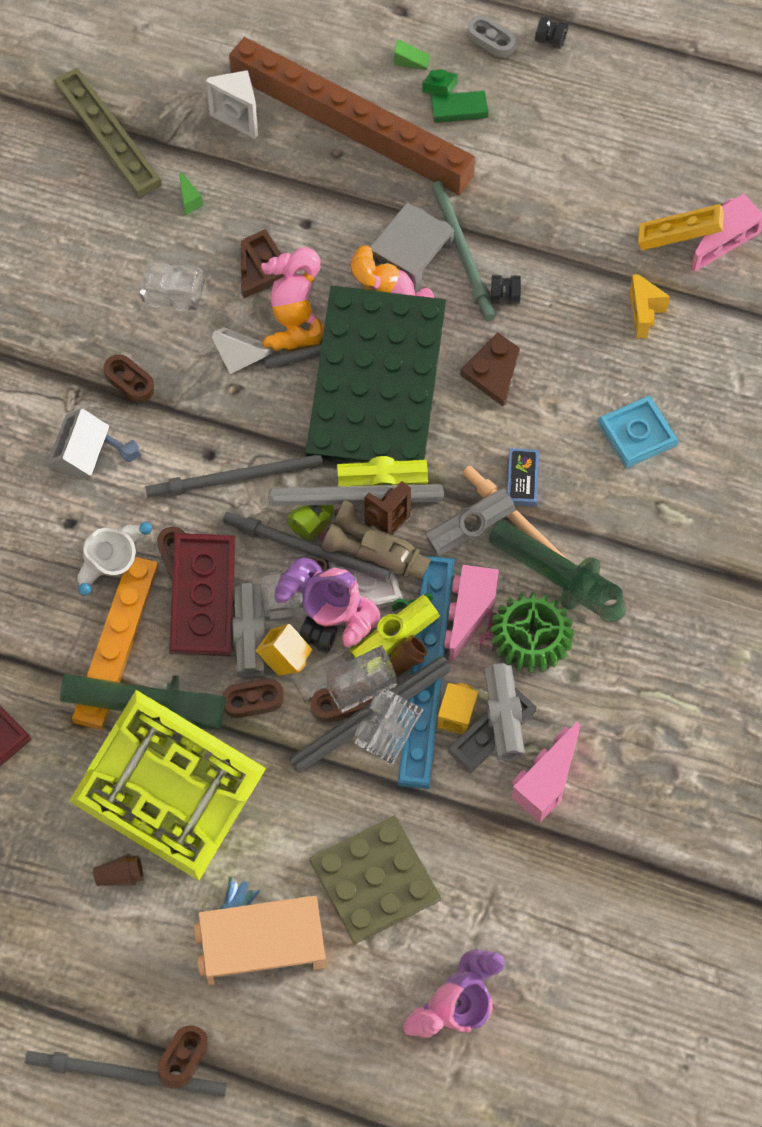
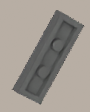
M515 687L516 697L519 696L521 702L522 724H524L536 712L537 706ZM487 712L448 748V753L469 773H472L495 751L493 728L489 727Z

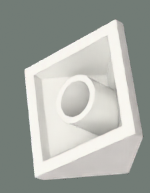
M248 70L209 77L206 80L209 115L256 139L258 136L256 102Z

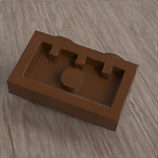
M403 481L395 489L390 488L384 494L382 501L371 493L364 497V523L369 527L374 525L378 530L394 535L410 517L411 487Z

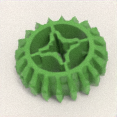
M533 591L530 598L526 599L521 592L518 595V602L510 597L507 600V606L500 605L498 614L493 616L492 623L494 625L490 629V634L493 636L492 646L498 648V658L506 656V665H511L513 662L517 663L516 669L518 672L523 666H527L530 674L534 672V667H539L541 672L544 673L547 664L555 668L558 664V659L564 660L567 655L566 651L572 648L571 639L574 637V630L571 629L572 618L566 617V608L558 609L559 602L557 599L551 603L547 602V594L543 595L542 599H537ZM528 615L523 621H515V624H511L517 618ZM539 617L547 620L548 622L542 621ZM531 624H533V631L536 632L533 642L531 641V634H529ZM554 641L550 646L537 650L538 646ZM514 642L522 644L526 649L518 646Z

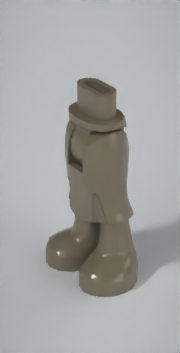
M346 500L343 502L334 524L330 526L321 547L326 552H342L356 556V559L371 562L378 567L391 571L393 574L402 575L406 578L411 575L422 580L431 562V559L419 554L420 549L415 551V547L407 541L382 532L374 525L369 527L358 521L355 517V506ZM345 534L362 539L361 543L347 537Z

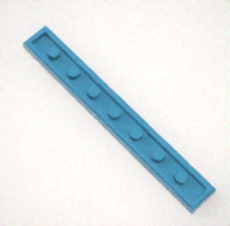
M425 556L431 559V562L422 578L420 596L432 593L434 599L430 602L438 611L440 617L415 635L425 645L427 655L424 656V662L411 668V675L438 657H444L454 558ZM442 678L407 701L398 786L430 788Z

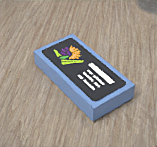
M509 448L507 493L511 497L514 506H537L539 450Z

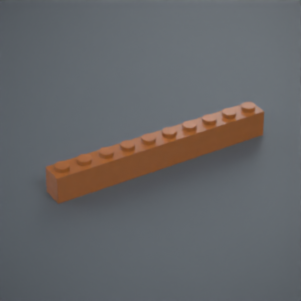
M243 37L230 52V73L248 70L252 87L433 182L441 181L444 188L460 195L474 177V155L270 49Z

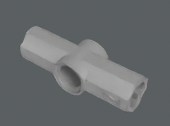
M502 487L470 507L460 509L456 515L427 531L425 535L437 556H440L467 539L480 535L487 527L516 511L511 497ZM470 514H475L477 518L476 526L472 529H466L464 526L465 518Z
M242 583L234 587L235 618H233V637L237 651L238 676L253 679L264 675L265 669L264 660L255 651L265 638L264 616H262L261 589L260 586L253 583Z
M504 663L493 664L485 668L484 671L488 694L487 715L489 727L493 728L497 760H503L504 762L516 761L525 756L521 731V702L519 696L516 697L511 665Z

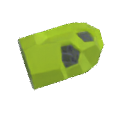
M299 505L287 516V524L293 532L304 540L311 542L331 523L334 512L333 505Z

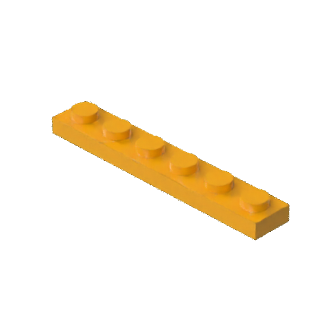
M135 557L131 567L122 574L72 717L73 723L104 730L159 569L158 562Z

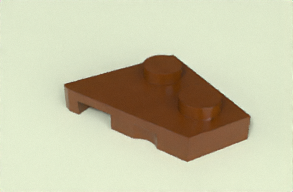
M266 229L241 240V292L243 298L273 286L274 281L284 276L283 274L267 275L261 269V263H267L270 258L281 255Z
M497 332L461 368L460 375L504 407L513 380L520 348Z

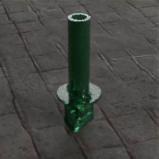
M505 520L499 521L492 529L489 536V542L563 589L560 600L562 607L572 610L581 604L609 622L618 621L625 615L626 604L621 588L599 575L600 562L596 558L589 557L579 565H576ZM608 600H617L612 605H605V602Z
M66 673L62 680L61 702L123 712L137 690L195 726L209 729H221L226 697L210 693L180 690L178 675H173L170 685L169 683L167 684L166 690Z

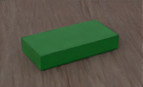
M485 90L450 93L448 97L431 95L434 123L488 118L489 112Z

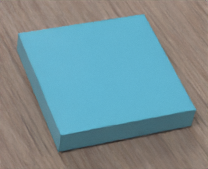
M650 395L598 418L599 426L626 469L678 446L679 440Z

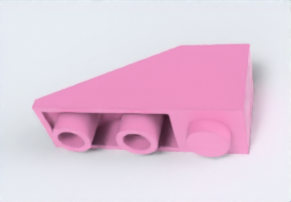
M462 565L461 576L455 575L453 593L458 594L457 603L451 602L448 618V621H454L453 630H446L444 648L450 649L449 660H455L494 610L498 569Z
M578 722L570 729L567 727L563 728L554 740L556 744L549 751L546 748L543 749L534 759L533 763L535 765L528 772L525 770L521 771L512 782V799L539 822L562 800L579 734L580 724Z

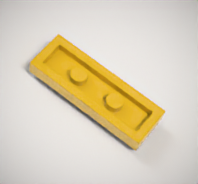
M721 204L640 223L638 244L641 250H646L722 232L723 208Z

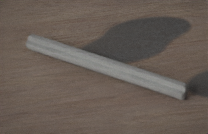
M440 484L408 485L411 487V503L441 502L444 497L443 486ZM397 485L271 488L268 493V499L271 506L343 504L345 500L352 504H364V497L368 493L382 501L384 494L390 488L395 489Z

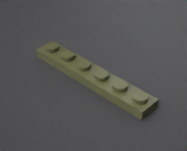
M78 67L55 78L56 88L136 196L139 198L162 186L159 175Z

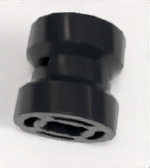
M543 15L537 26L535 42L541 44L548 42L553 47L561 49L568 33L569 23L564 21L554 22L550 17Z
M492 275L491 303L500 304L502 301H509L510 304H520L521 275H512L510 278Z
M307 616L299 635L309 646L313 644L317 647L318 651L328 654L334 644L338 625H319L313 618Z

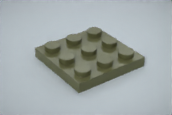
M395 815L309 858L310 864L354 945L441 901L438 890Z

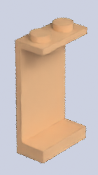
M317 895L199 912L200 923L194 924L196 944L202 943L204 955L198 956L200 976L206 975L208 985H215L214 977L312 963L313 970L326 968Z

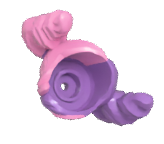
M304 557L294 560L289 569L279 578V583L275 587L276 603H286L297 591L302 592L304 611L319 625L335 626L345 622L346 628L344 629L342 641L344 646L349 648L366 637L371 630L377 627L381 620V613L376 604L367 597H360L358 584L350 572L338 568L322 571L321 567L312 559Z
M472 949L464 953L458 965V972L453 973L447 978L446 983L437 989L431 1000L424 1007L416 1008L406 1018L403 1025L405 1035L429 1038L435 1035L443 1026L456 1029L459 1032L470 1033L471 1028L476 1029L484 1025L492 1011V1000L483 979L492 977L503 970L505 966L503 956L496 952Z

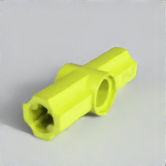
M378 456L372 458L369 463L337 464L338 486L398 485L401 481L407 485L428 484L427 460L395 461L388 456Z
M422 595L398 614L384 616L379 621L377 629L349 651L361 668L367 672L389 656L402 638H408L411 635L415 636L438 619L440 615L430 600ZM399 631L397 634L390 636L393 632Z

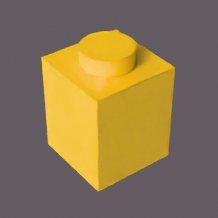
M288 623L270 629L255 651L280 677L300 672L306 666V659L313 649Z
M448 683L438 714L437 728L463 735L470 728L477 705L478 691L465 683Z

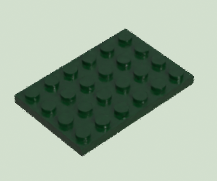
M330 286L306 456L321 455L322 458L369 463L372 458L378 456H388L395 461L425 460L446 299Z

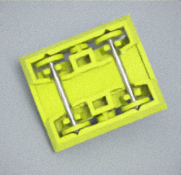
M136 690L69 802L199 881L266 768ZM173 730L183 735L180 743L170 738L175 733ZM206 750L213 753L210 754L208 760L203 758ZM244 774H246L243 781H241L240 779L243 777ZM96 788L99 789L100 791L104 792L105 794L109 795V797H107V796H105V795H103V794H101V793H99V792H96V791H95ZM116 800L132 809L131 813L136 815L132 821L124 817L127 810L115 802ZM160 828H163L178 837V839L166 833H163L160 838L154 834ZM185 842L200 851L196 859L194 858L196 851L184 844Z

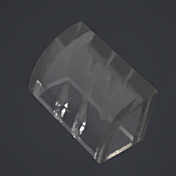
M382 645L326 672L327 689L341 713L397 685L393 666Z

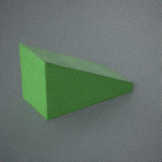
M397 39L394 51V65L427 70L430 55Z
M181 172L179 178L186 216L203 205L201 194Z

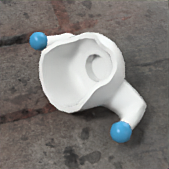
M143 522L141 525H126L119 530L104 527L90 533L84 541L82 550L84 564L77 577L79 593L83 596L89 595L92 589L91 585L101 575L113 576L127 571L135 559L136 550L134 542L142 534H150L152 525L149 522Z

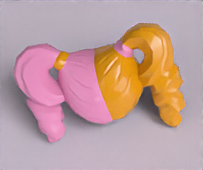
M361 246L354 253L351 259V273L355 280L364 285L363 289L434 298L429 288H423L418 293H415L414 284L410 277L396 266L386 263L375 267L372 256L373 252L370 246Z
M302 247L292 254L288 252L283 253L279 257L270 258L267 263H261V269L265 274L284 275L273 283L271 305L276 321L287 329L286 331L275 332L265 337L262 345L266 349L271 347L273 351H281L282 349L290 351L299 347L307 348L319 345L323 339V323L313 313L309 302L311 284L320 271L321 259L310 248ZM305 270V273L297 274V271ZM308 323L310 327L309 329H303L301 325Z

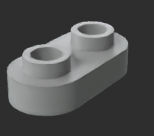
M476 16L469 21L467 34L471 41L497 57H507L514 52L516 38L511 31L486 16Z

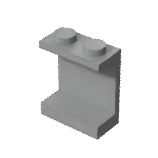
M407 202L370 247L373 252L372 256L375 267L386 263L396 266L410 277L416 292L422 284V271L443 245L449 249L453 246L454 228L447 222L432 217L424 209L415 207Z

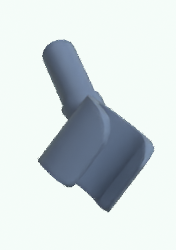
M106 434L104 441L115 447L126 462H131L141 456V453L138 451L139 446L134 440L124 445L122 442Z

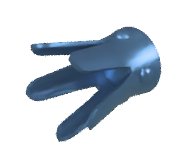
M230 876L225 900L220 909L250 905L261 890H256L255 892L250 890L246 893L248 883L243 881L238 887L236 882H232L233 879Z

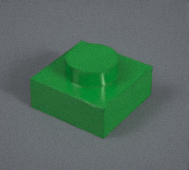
M442 69L431 70L422 82V92L448 97L457 85V74L449 73Z

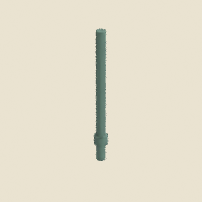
M441 181L433 183L432 187L446 222L454 228V243L473 289L471 294L475 303L480 306L485 321H491L496 317L490 303L491 295L487 286L482 283L444 185Z

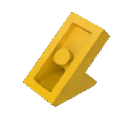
M634 274L632 275L629 291L636 339L648 338L649 328L654 326V313L667 312L670 297L640 275Z

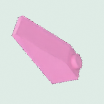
M745 194L735 199L730 198L722 205L724 211L723 231L704 236L694 253L691 266L694 272L761 233L762 212Z

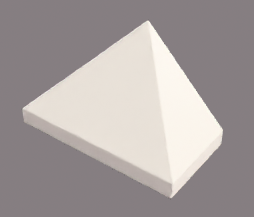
M225 327L214 331L212 339L230 374L274 353L271 347L266 349L262 342Z

